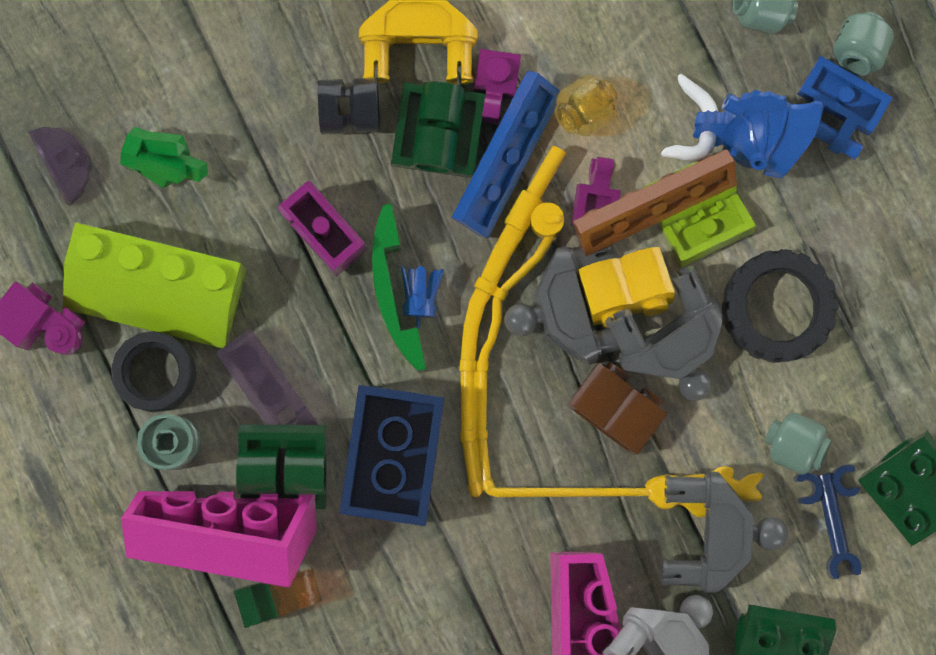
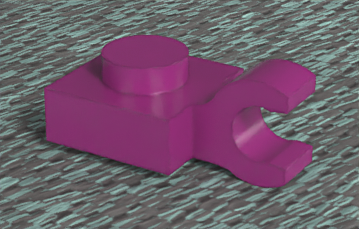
M480 49L474 93L486 94L482 123L498 125L502 97L513 99L516 92L521 55Z
M604 157L591 159L589 185L580 183L576 187L570 226H574L573 221L581 218L588 211L600 209L620 199V190L609 189L614 159Z

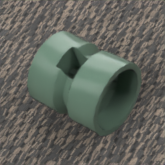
M161 414L153 416L143 424L138 432L137 447L145 463L153 468L180 470L187 468L196 461L201 453L202 438L196 425L185 417Z

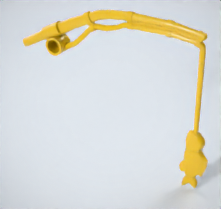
M552 145L526 191H521L504 221L506 226L490 254L481 277H478L474 284L475 290L467 308L463 326L459 371L461 383L460 442H462L469 495L477 498L484 490L488 495L494 497L648 496V499L660 509H672L681 505L686 507L694 516L705 517L706 508L703 506V503H665L664 488H667L665 477H679L676 475L654 477L646 482V488L495 487L493 479H491L487 446L488 430H486L487 371H489V354L495 344L502 322V301H505L509 291L543 259L564 224V215L560 207L554 203H543L541 200L567 154L564 150ZM530 226L533 233L543 240L534 255L499 288L497 284L510 257ZM494 296L492 322L488 338L481 349L478 361H476L478 331L483 311L489 298ZM722 466L712 471L719 472L742 500L748 502L762 500V495L757 490L756 485L764 477L763 473L748 474L739 481L733 478L734 470L732 467ZM690 474L683 477L703 478L704 474Z

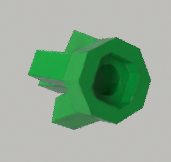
M134 127L127 134L121 149L120 164L125 169L142 174L161 188H165L173 183L179 184L185 178L200 182L208 175L207 162L189 156L190 151L183 135L150 132Z

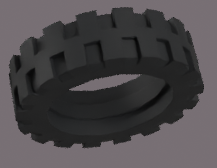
M788 249L765 251L746 261L734 272L729 283H727L723 293L725 294L724 302H722V314H724L726 320L724 323L728 333L732 334L735 339L734 343L740 349H745L749 352L748 355L753 358L767 360V362L771 363L797 360L810 355L818 347L822 346L829 338L827 336L830 331L834 329L837 321L835 313L839 309L838 299H835L833 292L836 290L835 284L832 279L828 280L824 274L827 272L824 267L819 263L815 264L810 260L811 257L803 253L796 254ZM771 272H783L797 277L808 288L813 300V317L808 328L798 337L788 341H773L760 335L751 326L746 314V296L751 285L759 277Z

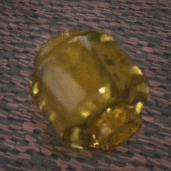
M586 74L558 93L557 106L555 107L556 118L568 133H576L585 137L590 136L615 118L617 113V92L608 80H602L595 75Z

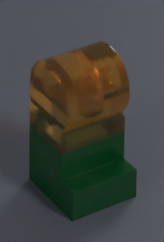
M313 568L298 571L290 588L259 582L234 590L244 628L287 615L290 612L322 601Z

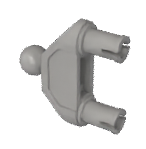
M692 595L682 602L679 610L680 613L630 607L623 616L624 627L612 643L606 647L603 655H636L641 647L644 648L648 655H709V644L698 628H703L711 622L713 616L712 605L705 597Z

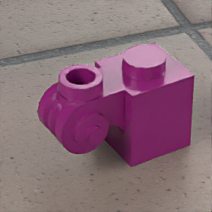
M15 281L0 300V335L17 348L29 350L40 334L46 332L44 341L49 350L61 355L74 354L82 345L83 335L81 328L86 322L67 307L60 313L49 304L52 296L34 282H31L27 287Z

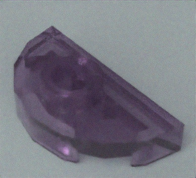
M41 127L28 131L65 203L68 206L72 205L85 192L84 188L89 181V172L92 165L87 150L75 136L60 128Z

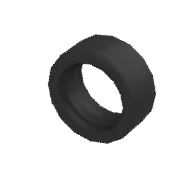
M151 331L138 333L122 344L115 353L111 374L113 386L122 400L133 408L155 413L169 411L184 402L193 389L196 369L195 361L184 344L171 335ZM158 347L167 350L174 356L178 363L179 375L176 384L168 393L158 397H149L142 395L134 388L130 381L129 369L132 360L139 352L146 348Z

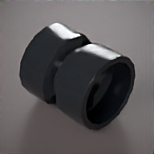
M354 78L351 85H346L342 79L318 80V115L321 135L344 134L348 127H353L356 133L380 132L378 79ZM350 97L351 115H341L340 98Z

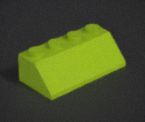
M75 222L64 261L63 309L67 307L76 313L226 349L247 269L239 262Z

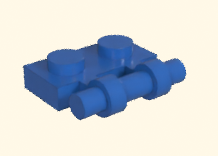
M823 56L817 59L797 95L809 102L822 101L824 111L843 121L840 128L836 130L820 120L815 137L827 143V149L839 155L842 152L854 160L860 154L863 145L850 138L852 133L857 129L869 136L874 131L893 98Z

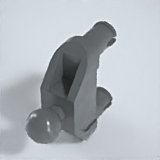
M567 246L556 248L534 293L533 299L536 307L531 308L523 303L511 306L506 311L504 317L507 330L516 336H527L534 331L537 324H541L543 335L546 339L587 365L598 363V360H601L604 354L619 351L620 348L610 328L595 331L590 326L578 283V269L595 262L614 259L613 254L595 257L607 254L611 247L608 246L587 257L581 248L572 250L571 247Z
M687 266L677 271L679 276L676 273L670 276L671 282L674 284L685 307L682 315L645 340L632 317L630 309L614 313L613 316L616 320L608 317L605 323L610 328L621 350L619 363L623 370L679 379L678 387L680 393L690 401H698L706 398L711 390L710 376L697 367L713 356L721 330L722 311L717 300L707 296L695 267Z
M709 471L704 473L703 478L665 477V485H667V488H664L665 503H703L706 511L703 556H700V560H667V558H662V586H699L700 590H704L705 593H716L730 583L752 560V542H757L760 547L769 551L778 550L786 543L788 530L784 522L778 518L768 517L762 519L757 525H753L754 517L750 510L719 472Z

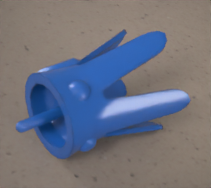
M400 265L405 292L402 315L417 317L416 328L419 329L421 317L435 318V312L437 311L435 298L444 269L435 270L431 273L426 288V270L423 266H418L416 271L412 268L408 269L406 275L404 266Z

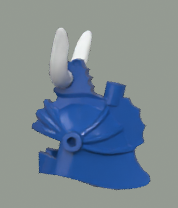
M679 74L678 82L684 93L694 100L702 110L696 114L693 133L694 138H699V143L695 146L673 145L666 147L661 155L667 158L695 162L708 156L713 151L714 146L724 145L722 150L727 149L736 163L748 169H764L763 175L783 179L808 148L817 133L823 113V102L814 101L807 104H789L785 96L777 95L772 91L760 92L754 90L750 93H742L740 98L729 93L722 105V109L725 111L719 112L716 103L709 93L683 74Z

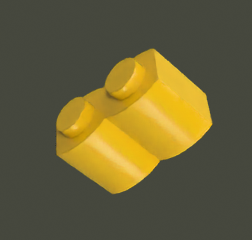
M660 247L638 250L620 258L595 262L578 269L580 285L593 325L603 324L604 327L609 328L605 323L606 319L612 317L613 320H616L613 314L624 309H630L632 314L658 315L665 312L669 308L668 305L674 303L675 291Z

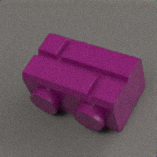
M310 180L300 186L277 207L286 221L316 255L323 260L324 264L336 277L368 250L365 242Z

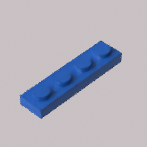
M526 72L451 217L478 236L487 239L490 237L563 92L561 93L558 88L539 73Z

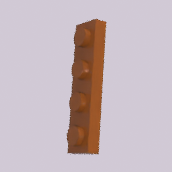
M727 149L714 155H708L683 170L667 174L649 186L638 191L629 192L622 196L621 199L600 209L590 210L581 218L574 220L573 223L578 242L585 256L587 257L737 186L734 159Z

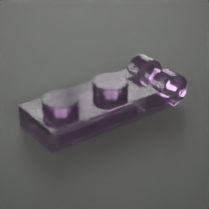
M251 328L216 352L266 425H283L277 414L289 406L296 417L284 425H319Z

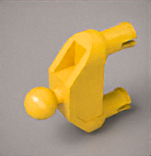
M389 0L359 28L358 40L364 46L363 78H375V67L378 66L379 83L390 81L389 47L393 44H434L447 47V83L457 84L458 67H461V84L473 82L472 47L476 46L478 42V31L461 12L446 0Z

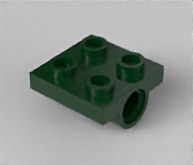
M430 81L425 82L424 85L403 82L391 167L472 178L475 171L486 94L468 92L461 86L446 82Z
M240 424L238 429L239 451L236 464V487L240 498H260V494H278L279 499H299V495H315L316 509H326V425Z
M927 430L915 439L909 438L897 445L878 464L864 472L858 479V482L911 546L936 532V440Z
M749 604L747 613H741L735 635V655H829L837 631L835 619Z

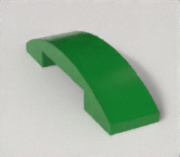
M392 204L383 205L378 217L372 247V272L375 294L384 323L400 353L418 373L427 372L418 328L401 331L385 254L401 251Z

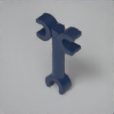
M840 465L833 469L832 473L817 476L812 473L797 474L793 477L794 482L806 480L812 485L811 494L807 497L798 498V503L810 505L816 503L821 498L832 550V556H830L826 564L827 574L831 579H839L837 567L843 560L849 563L853 575H860L862 570L859 559L849 553L837 494L851 497L860 493L859 487L846 489L841 485V476L844 473L855 471V467L852 465Z

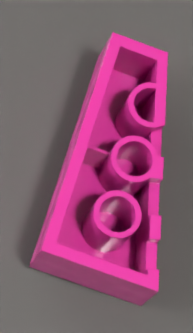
M138 491L121 517L126 558L289 588L317 532L315 495H299V499H279L278 494H260V498H235L234 492H218L216 495L209 496L208 498H196L194 491Z
M593 551L550 552L552 655H603V651L621 631L616 612L617 606L603 554Z

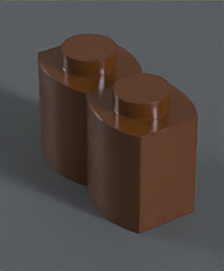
M609 362L606 367L598 363L566 406L632 455H638L667 415L660 408L663 401L646 388H642L640 392L633 389L626 383L629 376L613 363Z

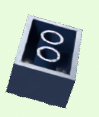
M364 385L358 386L339 514L426 526L444 397Z

